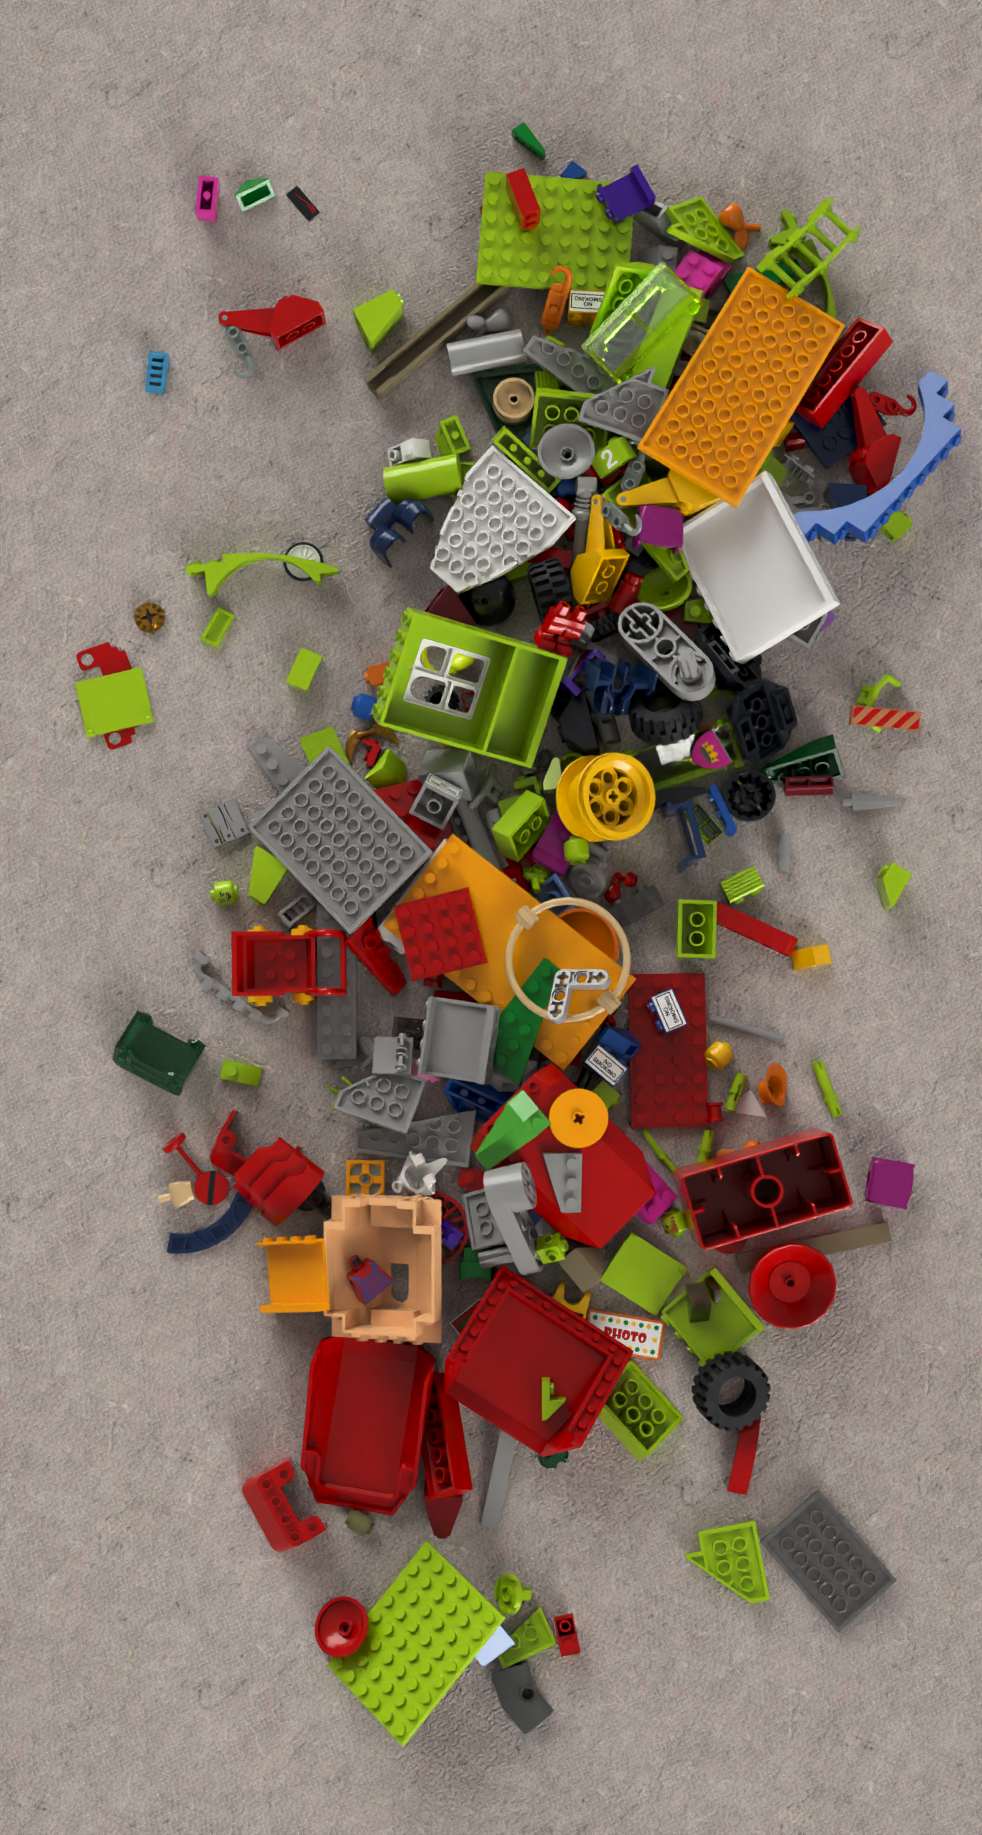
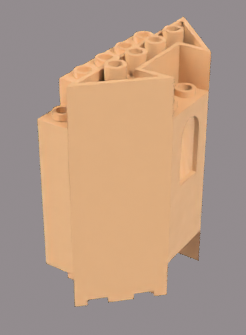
M375 1193L373 1195L350 1194V1196H331L332 1219L324 1221L330 1310H325L324 1316H331L332 1336L357 1338V1341L375 1339V1342L378 1343L387 1342V1340H393L395 1344L411 1341L412 1345H422L423 1342L442 1343L441 1200H435L427 1196L422 1197L420 1194L415 1196L383 1195V1193ZM354 1255H358L361 1261L369 1258L391 1278L392 1263L409 1264V1295L407 1300L404 1302L396 1301L392 1296L391 1284L367 1305L360 1303L347 1278V1274L353 1269L348 1260Z

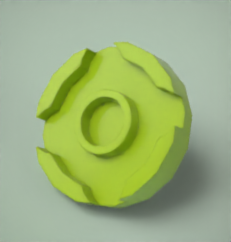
M502 1574L501 1579L495 1583L494 1599L499 1602L500 1608L498 1610L501 1613L515 1614L520 1609L522 1600H531L532 1589L522 1587L516 1575Z

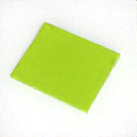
M142 667L75 683L87 738L154 722Z
M629 1231L602 1273L600 1281L656 1316L681 1277L687 1271V1267L634 1232Z

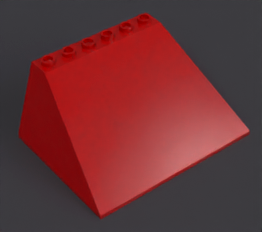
M502 1265L445 1359L444 1393L540 1456L545 1457L582 1447L634 1351ZM542 1377H550V1383H554V1395H550V1397H566V1401L547 1420H542Z

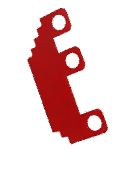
M109 642L83 650L76 655L79 667L83 671L100 666L102 675L106 676L132 669L126 651H118L116 646L112 648ZM87 653L93 657L92 664L88 666L83 665L81 662V657ZM138 726L114 731L121 736L120 743L116 745L111 744L109 741L110 734L114 732L105 733L104 737L108 748L113 750L132 743L131 736L136 734L134 728Z

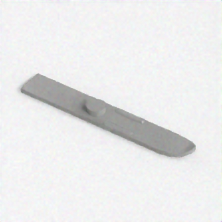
M502 1430L499 1435L480 1526L498 1529L516 1445V1439Z

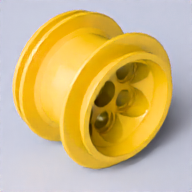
M605 753L600 756H583L571 762L559 778L556 789L557 811L564 826L577 838H582L589 842L627 839L639 833L647 825L653 814L655 806L654 784L644 765L629 755Z

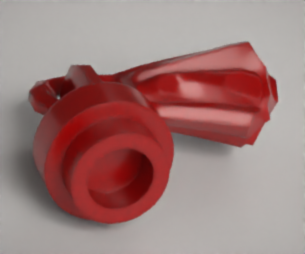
M619 872L614 873L609 888L604 894L605 899L609 903L620 899L622 881H625L626 887H635L638 876L633 872H628L626 876H622ZM615 877L619 879L618 883H614Z

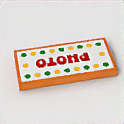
M588 1308L587 1321L633 1350L632 1356L659 1361L665 1328L664 1321Z

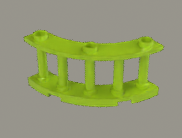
M831 197L824 199L806 219L808 223L801 229L797 228L786 239L787 243L784 246L779 245L767 253L756 267L761 273L767 269L769 271L772 270L792 289L786 296L788 299L794 295L798 297L805 289L804 287L819 274L824 275L830 268L828 265L849 243L853 244L860 236L858 234L862 229L860 225L851 230L832 211L831 206L835 201ZM823 216L830 219L846 235V238L838 246L833 244L817 228V222ZM807 233L813 234L831 252L823 262L802 243L801 239ZM792 248L799 250L816 267L810 274L807 275L788 257V252ZM777 261L783 262L801 280L796 283L777 265Z

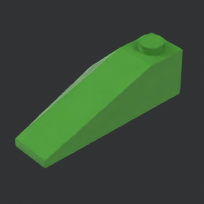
M522 1089L506 1103L503 1112L480 1145L475 1157L489 1170L535 1138L551 1122Z

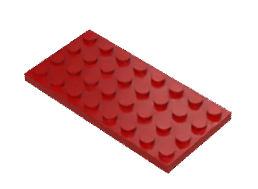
M705 973L631 974L636 980L628 989L629 1031L642 1043L633 1058L629 1059L631 1128L709 1127L708 1122H706V1119H708V1107L706 1106V1103H708L707 1064L705 1063L704 1056L707 1050ZM672 988L687 1025L663 1034L662 1031L658 1032L654 1022L657 1018L654 1013H650L647 1003H649L648 999Z

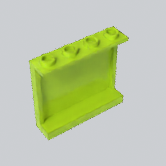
M714 1266L660 1310L663 1314L661 1319L667 1326L671 1324L675 1328L673 1332L680 1341L684 1339L688 1344L685 1348L692 1356L695 1354L700 1359L698 1364L702 1367L706 1364L705 1361L708 1358L713 1359L715 1358L714 1355L718 1353L724 1355L725 1351L734 1353L757 1332L760 1333L765 1329L763 1324ZM712 1276L721 1288L720 1302L714 1303L710 1297L705 1282L706 1277Z

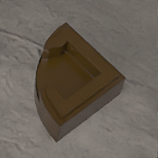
M712 1276L706 1277L705 1282L710 1297L714 1303L720 1302L721 1288Z

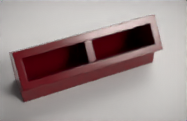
M833 776L785 777V796L833 795Z

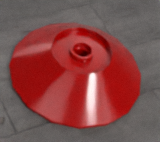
M789 1242L771 1248L758 1259L750 1273L748 1292L753 1308L763 1320L778 1328L798 1329L812 1325L827 1313L835 1299L837 1280L832 1264L822 1252L807 1244ZM788 1280H793L791 1285L787 1284Z

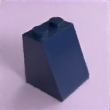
M828 483L823 492L825 502L829 504L830 509L847 506L866 498L867 485ZM847 532L844 540L852 542L858 538Z

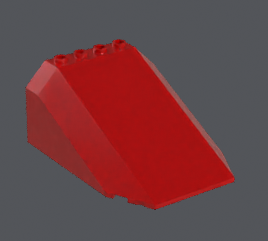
M551 1063L534 1073L511 1098L523 1089L549 1119L550 1108L556 1098L568 1090L578 1089L579 1087L561 1069ZM506 1103L478 1130L469 1146L475 1153L495 1125L494 1123L503 1112ZM576 1114V1118L573 1121L581 1123L583 1115ZM609 1117L603 1136L590 1146L573 1148L564 1145L554 1136L549 1125L535 1138L491 1168L496 1169L525 1162L531 1171L536 1188L537 1205L533 1210L557 1233L560 1232L561 1236L599 1249L656 1194L643 1152ZM542 1152L582 1153L581 1213H561Z
M332 1335L320 1339L309 1370L300 1465L302 1471L306 1473L309 1487L313 1490L316 1502L393 1516L399 1506L406 1500L409 1493L414 1490L417 1485L436 1358L421 1345H412L411 1343L395 1344L393 1340H387V1342L383 1343L375 1342V1339L357 1341V1338L334 1337Z

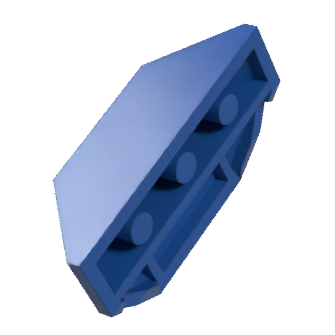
M449 1078L443 1091L455 1111L464 1112L476 1109L475 1120L483 1124L512 1097L510 1092H498L490 1084L482 1085Z

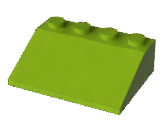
M642 262L615 264L589 336L591 338L632 344L635 331L645 326L664 274L653 264Z
M536 387L529 449H538L543 435L551 428L560 424L581 426L591 435L595 450L600 447L605 448L608 431L577 421L583 402L598 394Z
M632 1360L628 1361L598 1416L638 1461L648 1457L684 1418Z

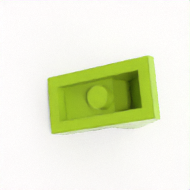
M224 1059L220 1078L258 1087L262 1068Z
M542 1377V1420H547L566 1401V1397H550V1395H554V1383H550V1377Z

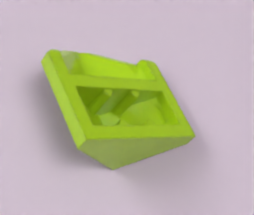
M387 749L364 779L376 789L406 782V764L390 749Z

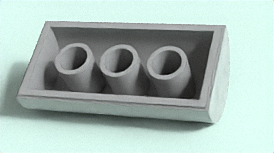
M520 329L446 343V352L452 376L527 362L526 355L522 353L525 347Z

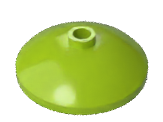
M658 567L643 577L637 599L639 602L651 603L661 611L674 609L684 603L692 591L691 577L686 573L677 582L673 583L661 567Z

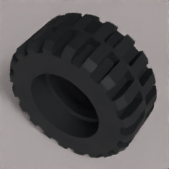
M552 558L531 564L527 568L540 622L544 623L550 607H556L560 601L567 602L571 607L569 611L573 612L575 609L560 560Z
M657 678L655 691L650 696L634 691L630 700L628 717L631 730L637 738L642 739L647 744L650 742L655 746H658V744L668 746L670 743L677 744L680 740L684 741L689 738V735H693L696 732V728L701 724L702 709L700 700L686 701L680 699ZM665 708H674V709H672V710H670V711H667V712H661V713H657V712H656V711H658V710L665 709Z
M725 1351L724 1355L720 1353L715 1354V1358H708L705 1361L706 1364L703 1367H699L697 1370L699 1372L698 1376H694L693 1382L695 1385L692 1386L693 1402L698 1411L716 1428L725 1429L726 1431H733L734 1428L737 1431L742 1430L745 1425L747 1427L751 1426L755 1419L758 1421L761 1417V1412H765L767 1408L766 1402L770 1400L768 1392L771 1390L768 1377L763 1372V1369L747 1355H743L740 1352H734L733 1354L731 1351ZM743 1377L744 1389L741 1395L732 1403L718 1404V1393L721 1387L732 1378Z

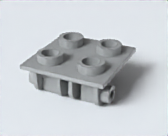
M795 451L785 453L786 457L780 463L789 472L796 464L797 466L791 473L793 474L800 467L801 470L796 477L804 470L799 479L805 484L811 485L815 480L814 478L819 475L816 472L817 468L811 463H804L801 460L803 457Z
M399 1033L398 1037H375L372 1074H411L413 1037H407L406 1033Z

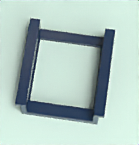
M691 801L671 805V802H668L661 811L663 819L680 815L691 857L682 859L676 866L678 874L682 873L687 867L698 865V861L706 857ZM685 812H687L698 855L695 854Z

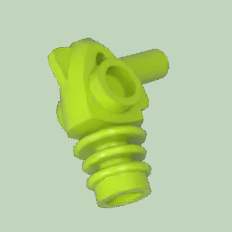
M537 863L532 867L523 868V877L525 880L531 881L535 894L541 892L540 884H544L546 879L554 875Z

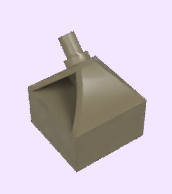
M607 1243L601 1249L593 1246H573L566 1252L565 1260L557 1262L584 1293L602 1278L604 1254L609 1246Z

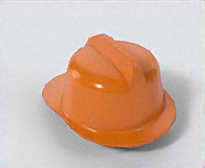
M776 1062L771 1063L768 1067L766 1078L758 1085V1093L761 1104H775L780 1107L785 1103L787 1077L783 1067Z

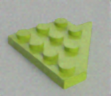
M702 196L670 206L665 211V214L673 224L666 230L667 233L729 264L737 262L745 256Z
M755 1520L697 1531L700 1551L684 1553L685 1558L749 1603L770 1600Z

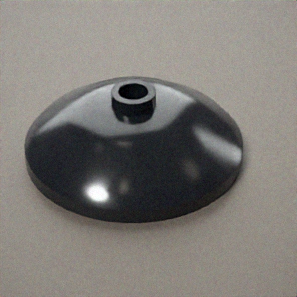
M502 575L497 579L460 593L459 599L476 624L495 626L504 622L513 612L516 594L511 581L505 575ZM486 597L488 599V603H484L482 601V598Z

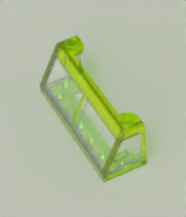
M661 261L584 342L581 348L618 385L632 378L634 374L632 369L685 314H696L703 303Z

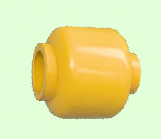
M714 1042L704 1054L705 1063L713 1070L724 1069L733 1058L731 1046L726 1042Z

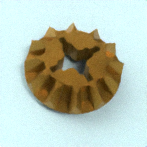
M145 602L143 605L138 606L135 612V623L144 632H156L165 622L163 609L154 602ZM147 610L151 615H156L152 618V624L148 619L144 620V617H147Z

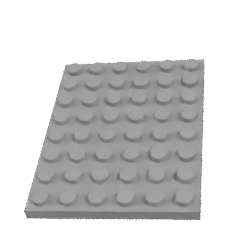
M330 746L248 826L350 935L434 853Z

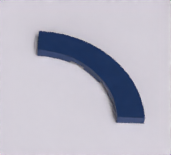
M237 1192L227 1212L211 1226L193 1233H170L167 1253L198 1252L219 1244L241 1226L253 1205Z

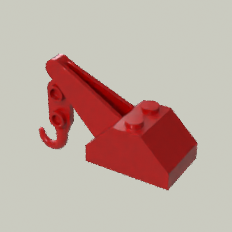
M859 387L851 393L858 449L850 455L848 470L856 485H867V497L889 484L902 438L895 434H886L876 411L887 416L901 415L908 417L916 411L917 404L912 396L907 395V398L911 401V408L907 410L893 398L878 392L868 394L865 388Z

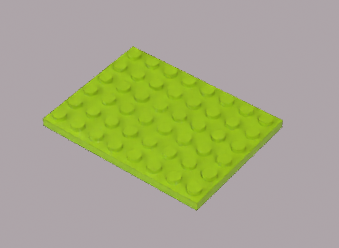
M486 171L476 284L550 290L553 284H564L566 277L562 271H558L554 276H551L552 270L557 266H565L571 270L573 275L570 290L605 292L615 264L630 263L634 215L614 225L612 219L608 220L603 203L600 204L595 196L598 184L601 183L602 187H605L612 182L527 175L540 207V222L533 229L527 230L526 228L521 230L506 191L507 173Z
M426 1541L368 1613L369 1630L363 1645L350 1656L342 1658L333 1657L327 1665L398 1743L405 1746L506 1617L430 1542Z

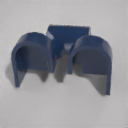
M384 497L380 503L377 502V506L371 512H368V516L364 519L366 524L375 530L370 539L372 551L389 568L392 565L386 556L388 548L396 539L403 543L406 542L404 537L391 529L395 522L403 525L407 531L413 534L412 523L420 513L432 522L434 521L430 510L419 501L406 499L397 506L390 499Z
M589 658L586 659L584 674L587 676L586 687L591 692L595 690L593 699L595 710L603 713V715H609L613 712L615 716L628 715L630 700L634 691L650 696L655 691L658 673L642 664L621 662L618 677L622 681L618 688H613V680L617 671L615 664L605 660Z

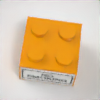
M570 290L567 324L572 327H582V325L592 328L605 292Z

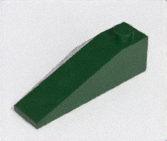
M833 734L815 739L761 767L763 774L773 784L784 783L785 777L833 776V780L845 777Z

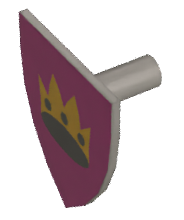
M713 729L706 732L695 743L692 752V762L709 769H718L731 764L732 760L724 748L728 745V740L724 738L720 741Z

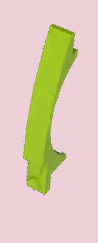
M789 209L782 211L779 218L785 231L769 239L768 246L772 250L779 245L784 246L787 243L786 239L798 228L796 225L797 219L793 213H790ZM804 236L801 239L802 243L822 262L812 238L805 241L806 238ZM792 248L788 252L805 262L812 270L816 268L799 250ZM819 274L817 277L825 295V313L837 320L834 298L827 274Z
M267 553L222 554L223 562H220L219 559L209 560V563L205 564L196 561L185 566L188 576L205 575L207 594L210 597L217 595L222 584L235 571L259 561L272 560L291 564L305 572L316 585H323L322 577L340 575V570L337 567L290 555Z

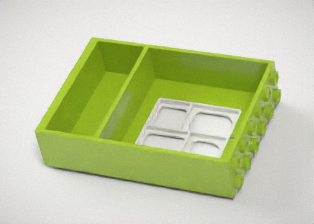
M407 606L406 611H403L401 615V629H398L395 634V648H392L389 654V659H391L389 667L386 666L383 673L384 683L378 689V702L372 708L371 714L378 725L532 769L568 658L554 651L550 652L539 649L537 645ZM436 646L446 650L440 671L427 669L421 664L420 654L426 647ZM455 653L484 661L478 682L474 683L449 675V669ZM424 676L445 682L446 686L441 702L433 704L415 698L410 691L413 680ZM455 686L474 691V697L467 713L448 707L450 696Z

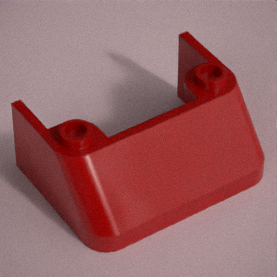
M237 1110L231 1111L217 1136L209 1156L213 1165L232 1176L247 1161V1158L233 1151L237 1139L229 1128L238 1114ZM297 1146L296 1150L300 1152L302 1147Z

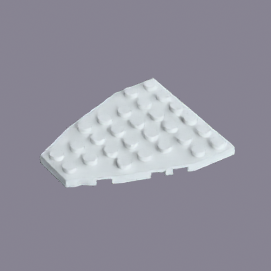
M492 445L466 474L465 482L462 486L463 489L458 491L455 504L451 507L442 526L441 537L438 546H436L435 557L431 562L430 569L447 585H450L457 594L463 593L501 577L549 549L576 520V517Z

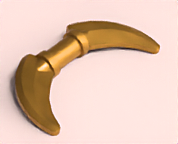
M374 722L373 726L363 731H352L345 745L347 759L349 762H352L353 752L359 741L371 735L386 736L395 744H398L395 732L391 728L378 725L377 722Z

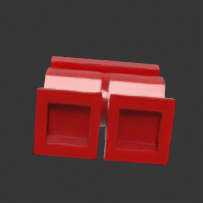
M560 601L556 607L551 606L549 613L544 619V623H541V627L536 629L533 637L537 647L570 657L572 653L570 640H578L582 630L586 627L584 622L586 616L585 608L577 605L574 611L570 612V605L564 601Z

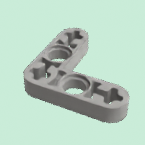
M585 622L586 627L582 630L579 639H571L572 649L578 653L583 652L585 649L600 650L606 656L605 661L615 664L618 671L620 663L623 662L622 659L592 643L591 638L595 628Z
M563 969L558 971L554 977L547 1011L551 1022L558 1025L566 1020L572 990L606 989L611 983L609 974L602 969ZM587 976V980L584 983H578L580 977ZM560 993H565L564 999L556 1000Z

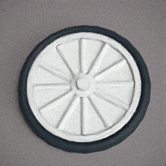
M308 542L296 543L289 547L285 555L323 563V556L320 550ZM283 562L285 571L291 578L297 581L312 580L301 569Z

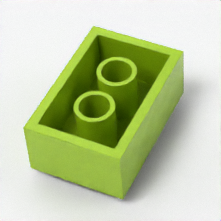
M526 790L491 828L501 855L518 862L543 834L551 820L544 797Z

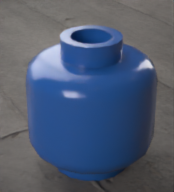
M360 693L358 697L354 696L350 709L353 711V716L366 721L371 720L373 716L371 714L372 708L377 703V699Z

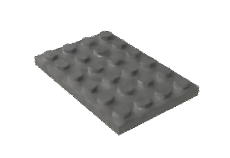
M819 1490L815 1491L760 1540L761 1544L838 1633L897 1581Z

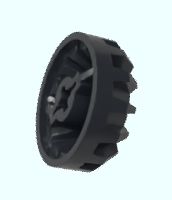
M744 770L736 773L729 779L723 790V800L729 813L736 820L745 821L746 823L759 821L772 810L776 799L775 788L771 780L765 774L756 770ZM746 785H752V786L756 787L757 789H755V788H753V787H747ZM737 790L740 793V802L738 804H736L735 802V793ZM758 791L760 792V795H761V802H759V801L757 800V799H758ZM746 793H751L753 795L752 798L746 800ZM743 804L744 806H750L753 810L745 811L739 808V806Z

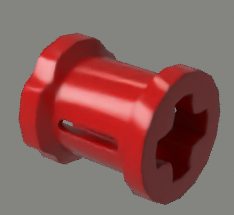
M723 1102L706 1103L708 1107V1119H706V1122H724V1119L721 1117Z

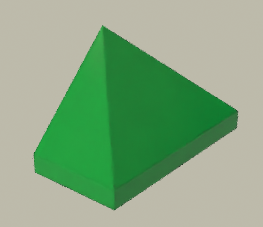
M268 178L246 180L234 194L242 212L276 196Z

